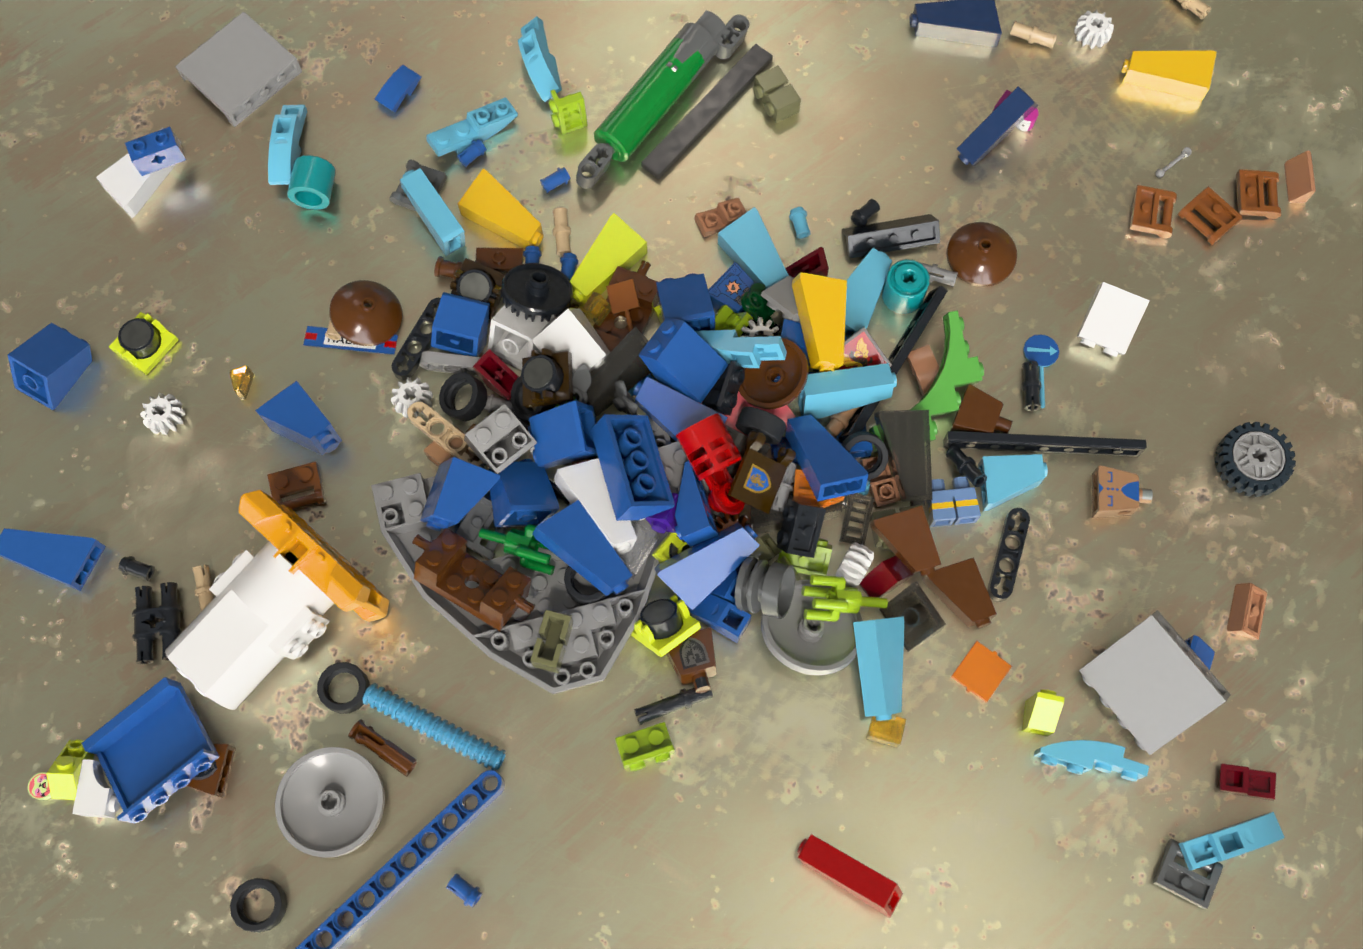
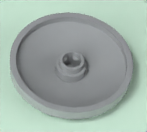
M810 580L795 581L791 606L784 618L778 619L764 616L762 613L761 631L766 646L781 663L797 672L808 675H828L838 672L847 667L857 655L853 622L863 621L860 612L857 614L840 613V618L836 622L804 619L805 609L829 611V609L813 608V598L821 597L802 596V587L832 588L833 586L811 585Z
M340 747L317 749L298 759L283 776L275 799V814L278 826L287 841L306 854L322 858L343 856L362 846L376 831L384 812V786L376 768L360 754Z

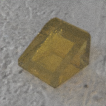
M242 366L230 370L229 373L234 392L243 401L247 398L254 373L248 366Z

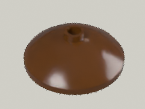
M974 222L962 226L952 235L947 246L946 255L951 270L958 272V278L975 286L985 287L1001 283L1012 273L1017 262V249L1013 239L1002 228L991 223Z
M358 280L347 283L338 289L331 300L329 315L334 329L347 341L360 346H376L389 341L398 332L402 322V307L396 295L386 286L374 281ZM368 303L372 307H365L364 304Z
M781 338L787 351L785 360L761 361L759 368H744L745 379L740 385L739 392L751 405L760 409L780 408L796 399L805 387L809 373L807 358L799 346L788 339ZM780 376V380L774 382V379Z

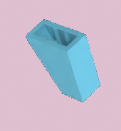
M1042 454L983 456L978 463V468L987 476L986 482L980 486L983 511H989L1039 486L1048 473L1047 464L1043 462Z

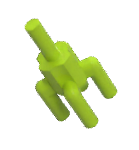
M812 574L810 576L811 585L833 587L803 586L801 590L802 596L821 597L813 598V608L829 609V611L805 609L804 619L836 622L840 618V613L857 614L860 611V606L887 608L888 605L887 598L862 596L858 588L845 587L846 579L844 577Z

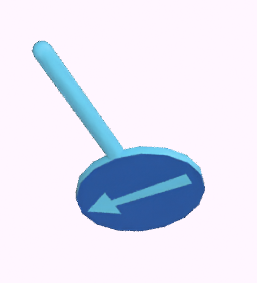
M1040 334L1028 338L1024 344L1023 352L1031 364L1032 361L1038 362L1039 381L1042 385L1040 389V404L1043 409L1045 408L1044 367H1048L1056 362L1059 357V348L1052 338Z

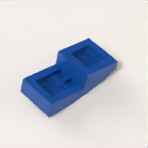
M402 65L386 81L374 100L396 113L406 94L411 96L422 76Z

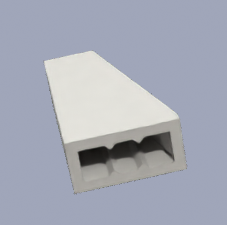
M128 153L96 178L112 198L133 218L176 164L141 176L131 162Z
M599 458L557 469L554 478L555 484L570 504L577 500L581 502L617 554H624L632 550L637 536L630 520L616 521Z

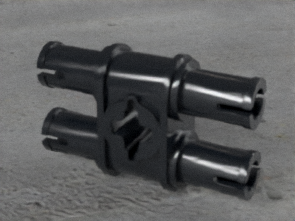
M167 582V586L166 583L160 584L161 605L157 608H152L151 586H142V589L139 586L135 587L136 609L132 612V617H134V634L132 638L136 642L137 647L136 664L145 665L147 661L149 664L154 663L153 641L157 638H162V660L170 661L166 656L165 650L182 633L180 629V612L182 608L177 604L178 584L175 582Z

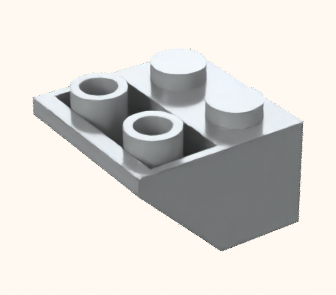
M787 276L761 293V296L768 301L767 306L779 312L780 310L783 312L782 317L784 319L800 323L792 289L794 277Z
M506 404L472 428L464 437V441L477 457L496 474H499L537 444Z

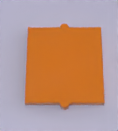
M976 641L951 677L963 685L967 692L971 691L983 701L988 702L1012 666L997 656L996 651L992 652Z

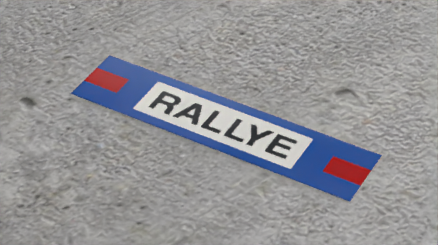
M307 326L303 343L304 346L395 355L398 335L380 345L360 346L347 341L343 337L340 340L327 338L325 334L328 328Z

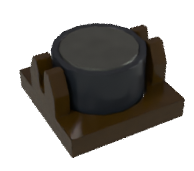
M465 258L461 269L454 273L455 281L450 283L451 294L489 303L488 319L491 320L502 298L501 286L505 274Z
M542 348V353L531 350V357L522 358L521 379L523 383L524 407L531 408L573 401L572 354L569 351L555 353L550 349Z

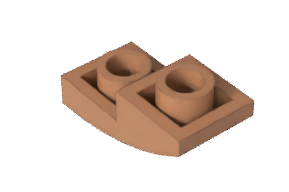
M738 197L718 203L715 209L696 213L694 220L703 237H707L720 232L747 212Z
M929 345L912 350L907 357L912 374L916 376L922 397L930 389L939 371V365Z
M878 456L861 460V465L866 470L872 468L876 464ZM887 463L885 470L878 477L869 480V490L876 507L901 501L895 478L892 477Z

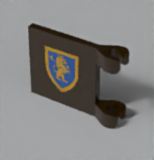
M751 431L747 437V448L728 495L769 514L786 469L794 460L796 452L791 448L781 447L778 450L776 462L758 452L764 444L766 436L761 432Z

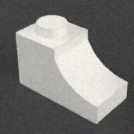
M83 759L72 814L87 817L115 818V814L120 808V803L113 789L105 781L100 762Z

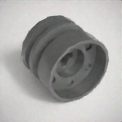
M747 557L739 570L736 581L735 604L737 609L741 611L749 610L751 613H758L761 609L764 616L778 619L784 618L788 613L794 595L796 575L793 565L773 562L769 567V563L765 559L758 560L755 557Z

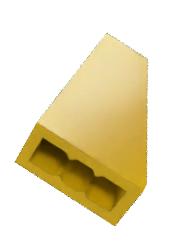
M1133 51L1129 60L1125 59L1121 68V73H1124L1122 83L1202 101L1210 89L1217 51Z
M482 169L458 202L460 214L523 249L527 246H539L544 236L541 223L487 170Z
M800 272L792 280V289L810 366L813 369H819L820 372L836 371L844 364L847 280Z

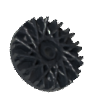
M526 263L510 269L504 275L501 297H503V303H506L505 307L511 306V312H516L517 317H519L522 311L525 313L526 320L530 317L531 321L534 322L535 315L541 316V322L544 319L549 322L551 315L554 314L557 319L558 316L571 307L573 286L570 280L554 267L539 263Z

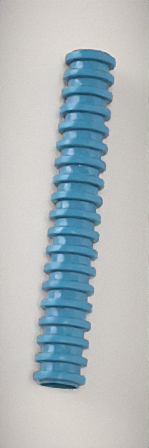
M376 683L371 684L364 693L363 704H370V708H377L378 712L384 711V715H391V718L393 720L398 719L399 723L405 722V726H412V729L415 731L419 730L420 734L426 733L428 738L434 737L436 742L440 740L441 745L447 744L449 749L455 748V752H462L464 757L470 756L469 758L472 761L476 759L478 764L484 763L485 768L491 767L492 771H496L505 759L506 751L504 749L498 750V746L492 747L490 742L484 743L482 738L478 740L477 735L473 734L471 736L469 731L463 732L461 727L455 728V724H448V720L442 721L440 716L434 717V713H427L425 708L421 710L419 705L413 706V702H406V699L403 697L399 698L398 694L392 695V691H385L384 687L378 688Z

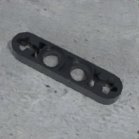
M434 298L428 303L391 365L392 371L399 380H406L407 377L411 378L420 365L422 352L429 351L432 332L424 334L421 332V328L426 324L433 325L436 315L434 309L438 308L441 298ZM417 343L422 346L418 353L413 354L409 352V348L413 344ZM405 364H406L407 367H408V370H402V371L400 372V370H399L398 367H399V366L404 367Z
M1022 508L1012 509L1004 521L988 585V594L996 602L1005 601L1013 592L1030 523L1029 513ZM1018 515L1023 522L1019 524L1017 531H1012L1015 520L1011 518ZM1007 537L1015 538L1018 541V548H1008L1005 539ZM1001 560L1011 562L1013 566L1011 572H1004L1000 569L999 563ZM1001 578H1006L1002 587L1006 592L999 595L997 594L998 590L994 587L999 585Z

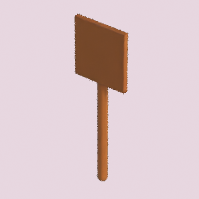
M634 279L606 286L612 314L625 312L634 354L637 357L639 350L629 310L640 307Z

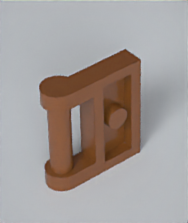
M1239 169L1236 173L1238 213L1241 215L1266 216L1268 219L1281 217V208L1278 207L1277 194L1279 174L1271 171ZM1263 182L1267 184L1268 206L1264 204Z
M1137 185L1134 192L1129 229L1156 234L1158 237L1165 239L1172 237L1173 228L1171 227V220L1177 194L1172 191ZM1159 200L1164 203L1161 224L1156 223Z
M1209 186L1177 214L1181 219L1185 218L1199 230L1212 246L1243 218L1241 214ZM1196 209L1218 230L1214 232L1192 211Z
M316 461L267 474L272 498L280 505L284 504L293 510L314 503L318 505L326 503L321 475ZM314 489L313 494L282 501L284 497Z

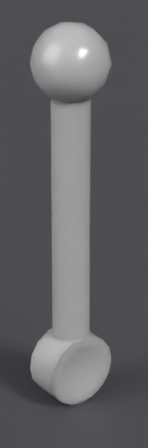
M1185 147L1181 154L1164 168L1157 169L1155 175L1158 178L1163 177L1165 172L1183 157H1189L1192 150L1189 147Z

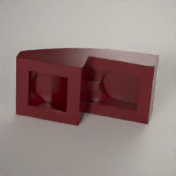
M1221 763L1219 791L1274 801L1276 773Z

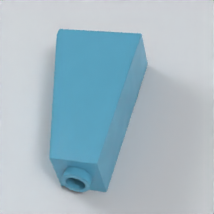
M421 168L416 171L409 170L400 179L401 187L444 255L448 256L465 246V232Z
M755 207L718 232V245L734 263L736 262L754 283L765 284L767 289L789 276Z
M872 248L847 279L845 336L850 337L863 326L866 330L868 329L892 263L888 255L882 251Z
M889 363L808 374L805 387L798 395L800 415H812L817 420L891 398L893 388L897 386L896 374L894 372L891 373Z
M904 616L853 622L865 717L876 716V721L892 719L891 714L902 712Z

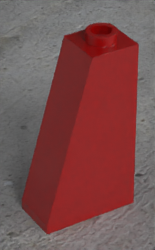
M812 834L808 840L804 839L798 849V859L802 864L891 918L903 895L897 883Z

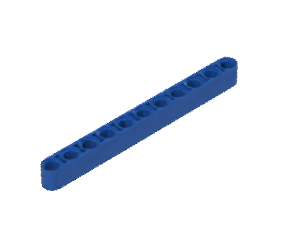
M492 770L483 772L295 949H338L501 795L505 788V781L502 776ZM496 777L498 779L497 787L491 791L486 790L485 783L487 779ZM476 796L478 798L477 806L474 809L468 810L465 807L467 798ZM453 814L456 815L458 819L457 825L452 829H447L445 826L446 818ZM434 833L437 836V843L434 847L427 848L425 839L429 834ZM409 853H414L417 859L414 866L407 868L404 862L405 857ZM393 872L396 877L395 883L391 887H386L384 878L386 874ZM368 892H372L375 897L374 903L370 907H366L363 903V898ZM350 911L353 914V923L349 927H345L342 923V918L346 912ZM326 931L332 935V942L328 947H324L321 943V937Z

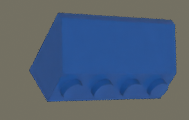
M604 414L592 427L591 434L616 521L640 520L673 508L675 503L648 415Z

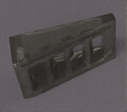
M855 493L848 495L840 542L849 544L856 542L860 545H865L874 497ZM853 502L865 504L866 508L852 507ZM851 511L864 514V519L850 516ZM849 521L861 523L862 528L848 526ZM847 531L861 533L860 538L847 536Z

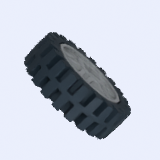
M1247 422L1232 429L1220 441L1215 452L1217 454L1215 463H1219L1216 469L1217 472L1222 471L1223 474L1220 476L1222 481L1226 479L1229 481L1227 483L1229 488L1235 486V492L1239 494L1244 491L1245 496L1250 497L1254 494L1255 497H1261L1276 491L1290 479L1289 477L1294 472L1293 468L1296 466V461L1292 460L1296 456L1295 451H1290L1293 447L1291 442L1285 443L1286 435L1283 433L1279 436L1277 434L1279 429L1276 427L1270 430L1269 424L1264 423L1260 426V422H1253L1252 424Z

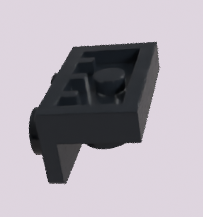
M731 361L728 364V367L704 398L702 405L720 414L731 416L732 410L737 404V394L740 385L745 379V369L737 361Z
M789 499L783 510L781 530L777 534V548L787 554L814 558L826 508Z

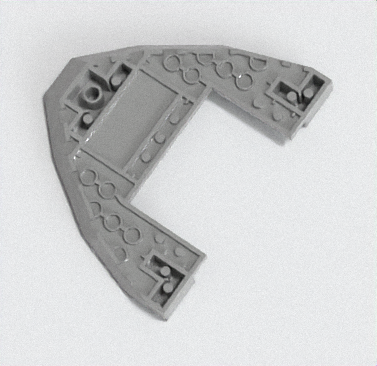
M648 416L657 447L660 448L671 444L670 436ZM421 473L371 485L381 532L422 598L488 657L552 694L605 680L634 631V623L640 620V613L646 605L656 576L654 568L660 564L652 556V553L669 532L658 533L654 531L646 519L641 521L630 520L637 540L632 550L619 555L633 575L627 582L629 586L617 595L615 592H612L606 600L587 605H580L569 596L564 583L565 570L568 565L550 550L539 547L538 551L551 555L549 564L555 566L553 575L524 568L520 565V557L511 554L482 561L501 574H504L511 566L532 579L529 595L526 600L535 604L533 611L528 614L518 608L504 627L498 631L414 579L415 561L424 553V550L412 544L413 539L419 534L428 541H432L444 530H432L426 527L427 523L420 521L435 476L424 479ZM459 521L458 524L450 526L448 529L455 533L461 522ZM576 573L574 585L580 593L591 595L599 591L579 573ZM468 581L465 583V585L469 588H476L479 586L474 581ZM545 610L571 616L574 623L567 646L563 645L565 654L559 674L535 668L530 661L537 638L541 639L539 630Z

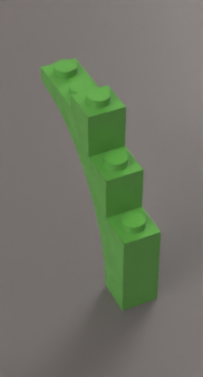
M958 310L948 312L943 316L945 334L943 357L939 371L930 389L905 414L869 429L870 433L875 434L885 443L887 450L935 440V435L938 433L935 421H932L931 417L958 411L961 405V398L959 392L955 391V388L977 384L983 380L984 367L979 362L978 356L968 358L970 352L969 344L963 337L964 321L962 317H959ZM872 444L873 452H878L876 447Z

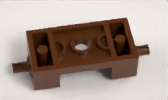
M644 260L641 261L637 272L617 266L608 284L609 286L634 279L640 307L631 309L629 312L637 346L654 313V307L659 302L656 282L658 281L646 276L651 264L649 262L645 263ZM607 297L593 328L611 353L606 358L608 363L604 368L622 374L629 365L634 350L628 325L623 329H618L614 326L619 320L627 322L625 312L612 314L609 297ZM593 369L591 373L598 375L600 370Z
M445 528L432 541H428L419 534L413 539L412 544L424 550V553L415 561L414 579L498 631L504 627L518 608L528 614L533 611L535 604L526 600L529 595L532 579L510 566L504 574H501L466 552L467 540L448 528ZM468 581H474L479 586L476 588H469L465 585V583Z

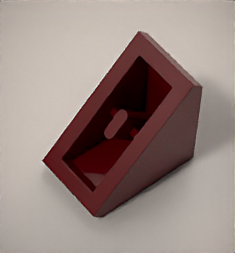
M819 247L786 267L788 275L795 278L802 272L827 277L829 267L824 248Z
M489 349L473 365V369L487 388L509 400L511 398L512 386L519 376Z
M893 556L877 565L862 579L859 585L868 597L882 598L912 577L914 573L912 574L897 556Z

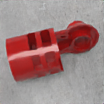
M716 413L681 431L676 435V438L698 480H705L710 490L708 495L710 507L716 512L735 515L743 510L745 503L728 495L734 479L731 478L726 468L740 461L742 456L719 413Z

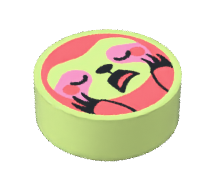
M45 772L35 774L28 783V792L35 799L47 800L51 798Z

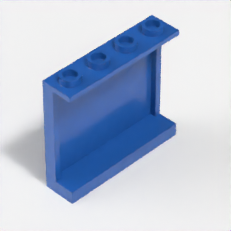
M164 677L82 742L86 752L97 755L123 809V812L117 816V819L133 824L144 820L149 812L167 802L173 793L187 786L192 778L200 772L207 770L220 757L182 684L167 677Z

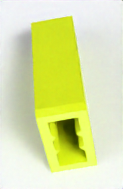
M615 213L609 217L570 280L573 286V298L579 303L582 301L587 307L607 290L606 286H608L617 266L629 270L648 253L647 242Z

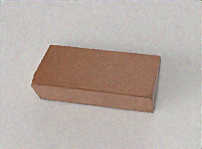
M1305 151L1289 159L1284 164L1288 201L1291 203H1306L1316 191L1310 151Z
M1252 583L1236 584L1227 631L1259 640L1267 592Z

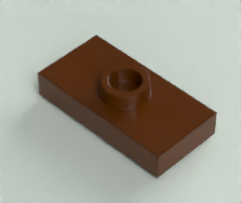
M476 248L475 262L498 272L507 273L510 269L523 264L524 250L523 248Z

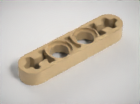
M415 402L409 406L407 414L410 422L453 457L471 463L469 455L465 453L467 449L473 456H477L464 441L465 435L427 404ZM416 411H423L428 422L426 423L420 416L416 417L414 413ZM440 423L445 426L444 431L438 435L431 432L432 426ZM452 439H462L463 445L459 449L450 448L449 444ZM474 460L471 463L481 468L486 465L481 460L479 462Z

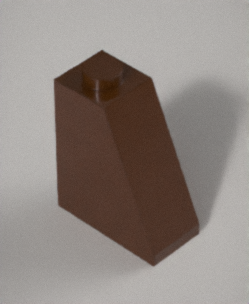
M922 506L879 518L869 523L872 530L912 574L920 572L921 576L936 572L934 567L941 565Z
M974 557L936 569V572L924 575L922 578L923 583L967 627L976 625L978 629L988 626L997 615Z

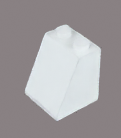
M1105 282L1099 284L1077 334V337L1082 339L1080 343L1094 348L1095 344L1104 348V353L1113 357H1117L1118 354L1125 355L1149 300Z
M504 305L491 319L488 350L490 349L503 362L522 370V358L531 357V350H536L540 353V350L531 340L556 320L554 314L551 315L549 322L545 319L541 322V316L535 315V320L532 322L530 317L527 320L525 319L524 312L521 311L519 317H517L516 312H511V306L506 308Z
M568 308L531 340L541 353L542 348L550 349L555 353L569 351L572 354V368L575 371L583 364L589 368L590 372L593 369L598 371L608 363L606 358L611 355L581 309Z

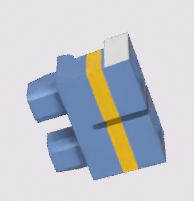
M966 476L953 478V489L945 490L944 479L930 481L929 494L926 498L929 508V528L950 526L953 522L954 525L976 523L981 513L975 487L970 488Z

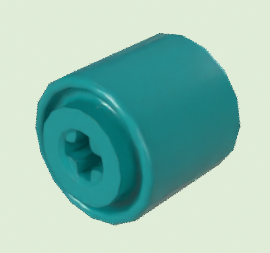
M305 155L298 157L294 161L287 192L288 198L296 205L306 209L321 210L327 208L330 204L336 175L335 167L327 160L317 156Z
M905 259L893 264L887 273L882 289L884 304L897 314H909L919 309L930 283L927 269L915 260Z

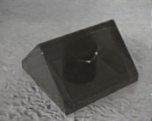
M917 581L890 600L887 608L879 609L885 618L904 616V647L907 652L938 634L946 625Z

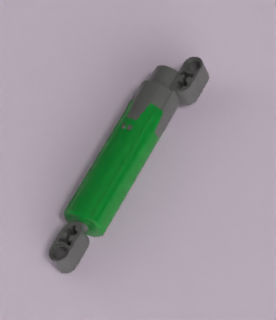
M706 10L696 23H686L593 134L597 145L580 162L576 174L577 184L585 189L592 188L609 168L611 158L616 161L626 162L714 55L720 59H728L745 39L749 29V20L743 15H734L725 25L716 14ZM589 172L592 176L586 177L582 173Z

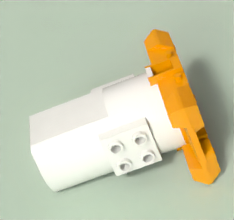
M261 490L244 493L241 496L239 513L268 542L257 554L246 550L234 558L229 569L219 574L209 589L216 597L165 650L167 658L177 667L176 670L183 677L189 679L200 694L231 710H235L284 657L295 660V658L301 657L308 650V644L325 632L326 625L330 620L324 614L334 603L346 612L353 609L368 622L384 618L387 615L389 599L310 527L304 519L284 504L280 505L270 495Z

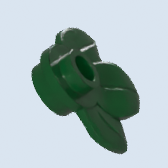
M754 283L749 291L741 296L742 308L748 314L753 315L756 322L759 317H762L763 326H765L768 320H771L772 324L769 328H773L774 322L770 316L776 311L767 306L768 301L761 296V293L766 290L765 284Z

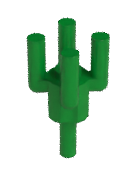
M526 525L524 532L512 528L507 534L485 528L480 529V538L504 544V552L520 557V565L522 567L548 575H553L555 566L549 564L551 555L538 551L539 547L549 549L532 535L536 528L535 525Z

